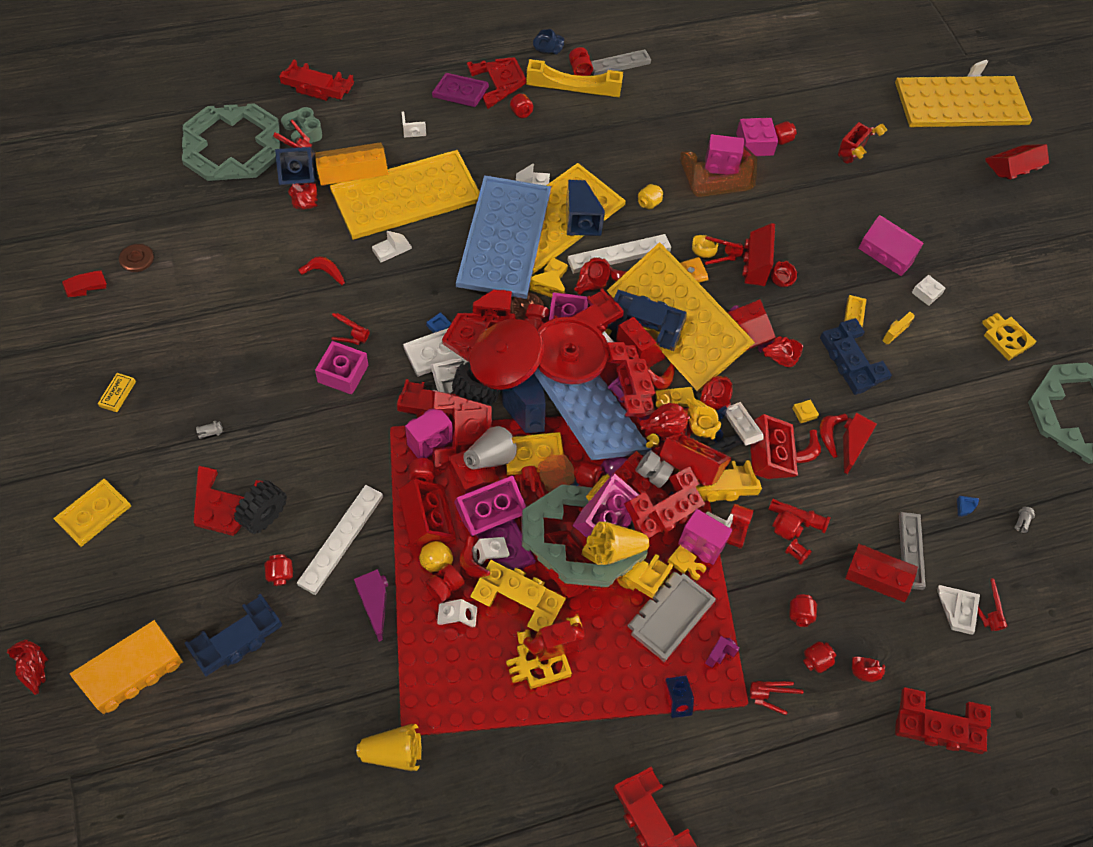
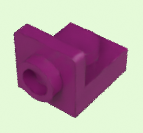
M721 636L705 664L713 667L716 662L720 664L726 653L734 657L739 647L732 639Z

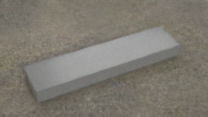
M644 49L591 61L593 65L592 74L593 76L607 73L608 70L621 71L651 64V58Z
M901 512L899 514L901 560L918 566L911 589L924 590L926 584L921 514Z

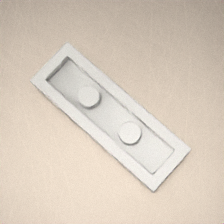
M741 402L723 409L724 415L745 446L764 440L762 431Z

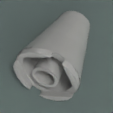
M500 426L489 428L464 453L465 464L470 469L508 464L514 459L517 451L516 443L513 444L511 439L513 437L506 428Z

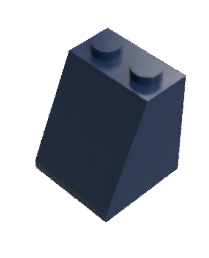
M311 147L275 149L279 185L315 182L317 166L315 151Z
M568 180L566 197L567 235L601 236L605 210L586 180Z
M533 373L526 381L515 387L502 389V405L525 433L545 432L544 391L535 374Z

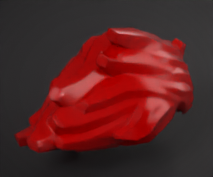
M315 182L293 184L289 188L288 193L291 196L292 205L295 209L304 210L318 206L315 203L318 201L316 198L317 188Z
M594 257L589 262H586L579 272L580 276L574 291H578V294L581 295L586 290L604 288L610 276V264L605 258Z
M779 336L774 342L763 348L762 351L765 357H769L774 362L790 368L798 362L804 346L797 340Z
M726 376L713 377L705 384L701 392L700 401L715 410L729 407L733 390L731 380Z
M667 403L652 412L650 418L640 420L642 425L640 429L667 438L676 433L683 432L690 417L682 406L675 403Z
M25 639L7 649V653L12 659L16 660L15 674L17 678L36 695L39 694L40 682L44 683L46 680L44 672L46 666L44 663L49 659L37 644Z

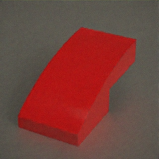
M102 271L88 272L62 281L67 297L86 296L87 290L106 289L107 285Z

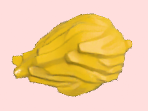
M694 397L687 398L688 416L690 417L689 424L693 433L700 437L715 439V434L721 427L716 410L696 400Z

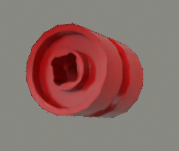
M582 47L573 49L569 54V60L574 75H591L593 65L588 51Z
M529 304L525 313L527 319H524V321L531 323L538 330L541 323L544 324L548 321L550 310L541 305Z
M447 563L438 571V576L433 575L424 582V585L432 597L442 604L451 596V591L456 592L464 585V580L458 571Z

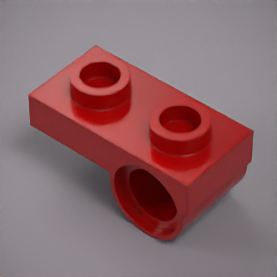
M737 504L733 505L730 513L733 514L730 527L733 531L727 544L739 548L743 547L754 510Z

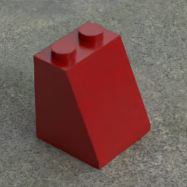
M635 317L619 325L616 342H624L625 345H635L639 359H645L647 367L650 368L665 359V355L657 342Z

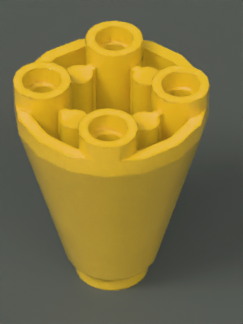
M598 522L594 526L591 535L587 537V546L591 548L597 565H607L646 551L649 547V539L647 535L610 522Z

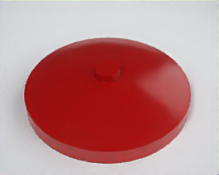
M559 317L544 323L537 330L544 343V353L538 369L548 378L563 384H582L593 380L604 370L609 355L608 348H605L607 340L603 333L588 321L575 317Z
M508 319L498 322L485 330L475 342L470 355L472 373L480 383L491 389L501 390L515 387L526 381L540 365L544 353L543 339L537 329L527 321Z

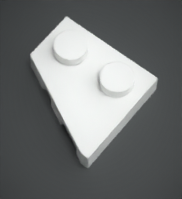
M461 357L430 365L437 391L451 393L457 367L462 363L465 365L468 361Z
M939 585L937 592L951 630L973 635L980 594Z

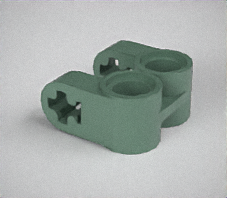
M303 107L287 113L281 118V123L286 130L295 129L292 123L289 122L294 120L304 134L310 138L309 143L319 141L323 136L321 123L315 118L313 110L309 107ZM297 130L291 135L294 143L299 137L303 139Z

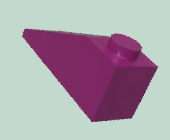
M377 569L355 578L354 582L378 641L383 640L387 599L386 587H388L385 576H380Z

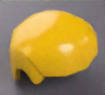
M706 235L694 236L692 251L697 256L710 258L716 254L718 243L715 245L714 242L706 240Z
M438 541L425 545L419 556L423 568L431 573L438 572L447 563L452 565L453 562L451 550L445 544Z

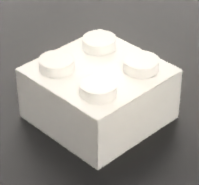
M928 275L915 286L912 293L929 306L942 295L945 287Z

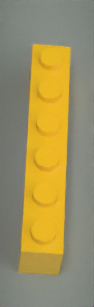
M529 59L526 85L620 97L623 72L608 70L607 73L600 75L577 76L557 71L547 66L545 61Z

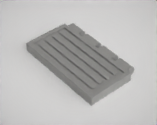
M673 572L665 581L666 586L662 585L654 595L653 600L650 599L639 611L643 617L637 614L628 624V627L633 631L631 635L663 662L668 659L716 600V598L684 573L680 576L678 573Z

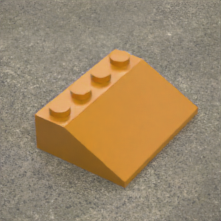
M381 142L315 153L321 185L388 175L385 152Z
M154 620L69 674L93 705L102 714L114 711L126 699L134 698L146 686H151L158 682L160 677L166 673H171L178 669L183 660Z

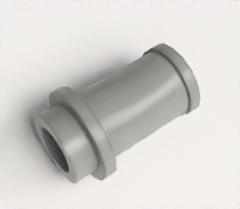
M216 420L211 424L196 427L199 439L215 434L219 436L220 433H223L221 422H216Z
M1025 506L1019 510V518L1015 525L1017 531L1023 525L1021 532H1028L1030 522L1035 518L1032 508Z

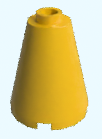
M409 724L363 738L357 745V756L365 763L407 771H417L420 765L415 766L416 760H421L422 749L420 733L415 732V728H418V725Z

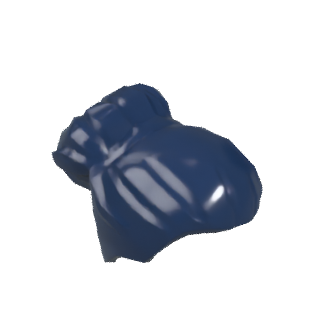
M551 29L540 30L533 40V45L538 52L557 55L564 46V37L556 35Z

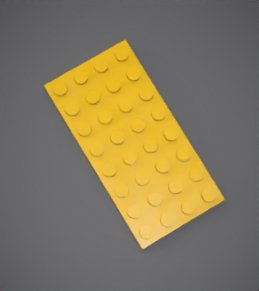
M1015 76L897 78L895 81L909 127L1030 125L1032 122Z
M458 150L388 169V175L330 185L331 192L352 240L476 204L480 193Z
M579 163L546 185L551 186V192L532 275L548 264L552 258H556L585 236L567 235L566 197L568 180H586L605 210L604 221L625 205L626 200Z
M660 242L607 290L613 298L617 290H621L637 296H646L655 302L662 301L670 307L687 312V318L681 329V335L675 350L671 351L662 347L660 349L698 393L713 377L718 376L755 343ZM643 326L656 341L660 332Z

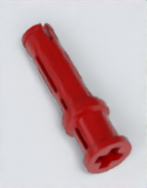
M772 499L768 509L776 513L789 511L800 517L805 527L811 526L821 530L824 534L831 518L815 514L813 510L807 512Z

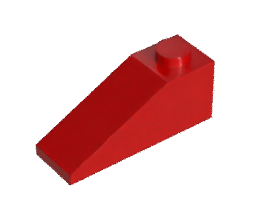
M856 413L853 419L849 417L844 426L847 429L843 435L844 473L846 474L849 473L877 425Z

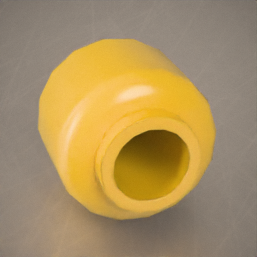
M653 184L647 185L638 193L640 206L649 210L656 207L663 199L662 189Z

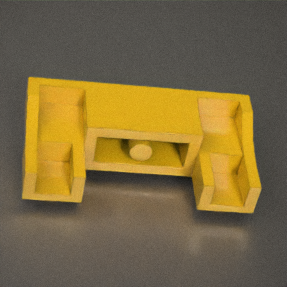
M746 460L743 466H736V462L731 461L728 469L724 470L719 480L712 486H705L701 483L695 486L703 501L709 502L716 500L734 501L739 496L759 495L762 489L760 481L753 472L750 460ZM674 468L673 471L676 474L681 470Z
M586 544L581 555L595 563L591 548ZM656 554L650 564L644 560L638 562L625 575L619 576L615 580L624 588L632 590L636 588L650 598H653L671 572L674 564H664L658 560L659 556Z
M490 560L486 570L490 571V575L479 579L470 597L491 607L499 592L534 611L527 627L538 632L543 627L553 625L566 598L544 587L545 582L535 577L532 580L525 577L526 573L516 567L514 570H511Z

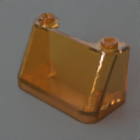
M745 145L738 173L729 175L709 173L705 169V161L697 162V156L694 152H681V164L691 191L698 197L746 191L752 189L756 184L758 157Z

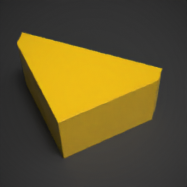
M556 270L531 277L530 290L551 298L553 292L562 294L565 292V288Z

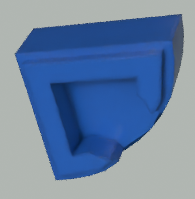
M959 496L957 498L958 516H966L972 513L978 505L979 498Z

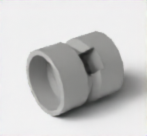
M650 450L639 462L635 471L644 478L649 477V481L660 488L668 480L674 467L665 460L660 461V457Z

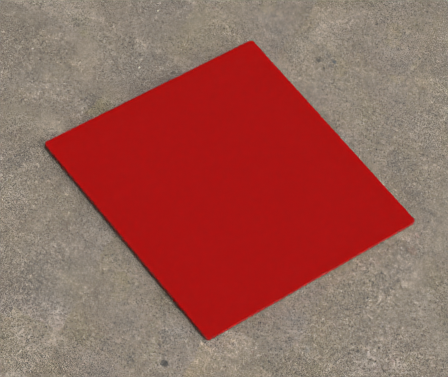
M563 416L545 417V432L525 433L514 419L492 420L491 428L495 426L506 428L513 437L560 432L566 468L565 470L537 472L541 476L546 494L562 484L567 485L565 476H574L576 466L580 465L583 461L601 465L605 460L590 459ZM629 416L641 435L649 442L650 440L646 437L654 433L641 430L640 427L642 425L639 418ZM689 424L687 432L694 434ZM393 426L390 428L401 727L416 724L418 728H415V732L420 733L421 736L747 706L748 697L739 650L734 657L726 653L721 663L716 662L713 667L705 664L721 636L732 639L737 645L720 555L712 565L711 563L703 562L699 556L694 554L697 557L694 562L705 565L706 570L704 573L700 570H695L700 575L698 581L691 577L689 571H686L685 575L716 598V600L668 659L663 662L631 635L633 631L628 627V624L637 614L643 617L639 611L653 598H650L636 588L634 590L624 588L617 580H614V583L609 587L591 586L580 595L568 598L561 592L559 585L548 575L546 568L537 561L535 554L531 551L536 561L534 564L521 569L526 573L525 577L530 580L535 577L545 582L544 587L566 598L553 624L567 621L566 618H573L578 614L585 636L581 641H577V651L565 654L572 672L571 677L530 689L527 679L513 683L511 678L519 675V673L510 675L509 669L516 667V665L508 667L506 661L519 657L517 646L523 644L518 642V631L525 632L527 629L530 630V635L533 639L537 635V631L527 627L534 611L499 592L491 607L470 597L481 577H472L466 574L460 564V555L465 547L466 538L471 536L463 523L455 505L456 498L462 496V493L449 469V461L443 463L442 466L435 467V477L432 483L440 484L444 487L456 539L443 544L451 550L453 556L451 566L461 575L464 585L456 592L451 591V596L443 603L462 599L477 607L476 626L473 628L460 621L443 625L437 624L440 603L428 592L424 582L433 575L438 576V572L431 573L423 568L419 559L423 546L410 544L398 493L401 487L410 482L408 478L409 465L417 457L407 445L405 426ZM453 442L445 447H452ZM651 450L656 455H660V453H658L657 451ZM433 454L427 458V459L431 460L432 462H433ZM506 464L493 466L499 480L513 476L519 489V477L522 474L507 475ZM669 478L660 487L667 495L671 491L673 493L676 492ZM538 483L535 485V492H532L531 486L524 484L522 498L526 507L543 497ZM704 501L705 504L697 508L705 514L707 512L712 513L709 501ZM563 505L564 514L562 519L543 517L544 535L546 533L568 530L583 549L587 544V537L578 531L573 524L584 507ZM521 516V517H518V518H516V519H514V520H515V522H516V524H517V526H518L520 532L522 533V516ZM690 519L681 524L678 523L667 536L660 531L648 538L649 547L644 561L650 564L657 554L659 561L669 565L667 563L668 559L680 546L678 544L680 537ZM476 535L472 536V537H475L473 546H474V545L477 543V541H478V538H477ZM477 550L476 555L477 559L479 560L480 553L479 550ZM486 559L484 563L481 565V567L486 569L489 564V560ZM673 567L665 581L673 572L678 573L680 576L682 573ZM467 608L465 614L467 619L470 620L471 611ZM529 651L526 660L536 659L537 654ZM548 659L541 661V664H548ZM562 660L552 664L551 668L554 675L560 673L563 665ZM535 668L530 670L531 675L535 678H545L543 669Z

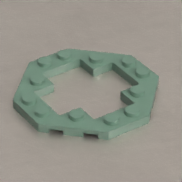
M255 103L247 104V106L238 107L237 104L224 105V108L207 106L183 124V165L207 181L256 178L276 162L275 149H280V140L274 138L273 135L274 132L280 134L279 120ZM244 117L263 129L255 137V140L264 148L245 164L230 157L218 166L199 154L201 150L208 146L207 140L199 135L219 119L233 126Z
M1089 363L1053 365L1028 401L1039 432L1046 438L1051 437L1058 442L1057 445L1070 453L1072 451L1077 453L1086 463H1093V443L1085 444L1079 427L1061 429L1050 400H1062L1066 396L1061 386L1063 383L1090 381L1093 388V366Z
M562 484L523 509L522 547L528 552L531 550L537 555V560L549 570L553 569L557 572L559 579L564 583L609 587L614 583L615 579L625 575L636 563L646 559L647 550L607 565L566 561L565 545L544 543L543 517L562 519L564 514L563 505L585 507L589 502L586 495L591 491V487ZM631 521L628 528L635 530L633 521Z

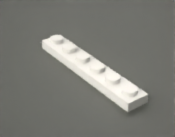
M663 234L568 256V262L574 274L580 272L582 266L594 257L605 258L610 265L643 258L659 242L669 252L671 251V245L666 235Z
M367 485L364 486L298 580L297 584L299 587L314 595L318 593L382 500L383 494Z

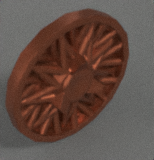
M144 244L129 245L119 255L120 265L130 272L145 270L153 263L154 259L152 250Z
M528 293L527 299L518 297L513 299L511 313L515 314L516 319L524 320L527 319L525 313L529 304L544 306V304L537 295Z

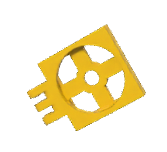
M995 313L982 321V324L988 329L984 336L1008 361L1037 342L1012 317L1004 320L998 313ZM1010 326L1015 332L1008 333L1004 327ZM996 332L1002 337V340L998 341ZM1007 337H1011L1013 341H1008ZM1022 337L1026 341L1024 347L1017 342L1018 338Z
M524 644L517 646L519 657L506 661L508 667L516 665V667L509 669L510 675L519 673V675L511 678L512 682L516 683L527 679L530 689L572 676L565 654L548 659V664L543 665L539 662L538 656L536 659L526 660L529 650ZM562 660L563 665L560 673L554 675L551 668L552 664ZM535 668L543 669L545 678H535L531 675L530 670Z

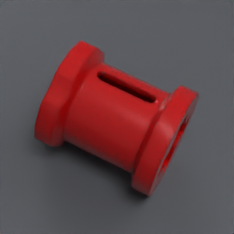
M795 538L787 547L785 553L791 554L802 565L812 551L805 549Z

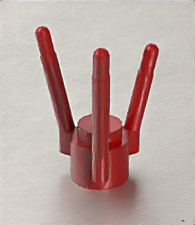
M294 120L290 122L303 139L299 137L294 143L274 132V138L293 148L312 146L309 143L310 138L304 134Z
M705 237L706 240L726 245L725 252L729 255L706 261L705 265L735 260L736 257H740L743 254L744 248L741 243Z
M332 313L333 317L353 328L351 331L353 339L332 337V340L354 343L356 345L367 341L370 334L369 329L359 326L339 313Z
M535 466L523 467L521 469L522 476L519 477L521 496L523 497L524 484L531 486L532 492H535V485L537 483L542 496H545L546 491L542 484L541 476L537 474V468Z
M992 578L990 581L997 611L989 613V618H986L978 607L977 614L982 619L984 627L990 626L991 631H998L1007 628L1008 625L1003 615L995 579Z
M752 681L750 699H755V704L765 706L786 715L787 711L763 700L769 698V692L803 694L804 690L775 687L793 686L794 682Z

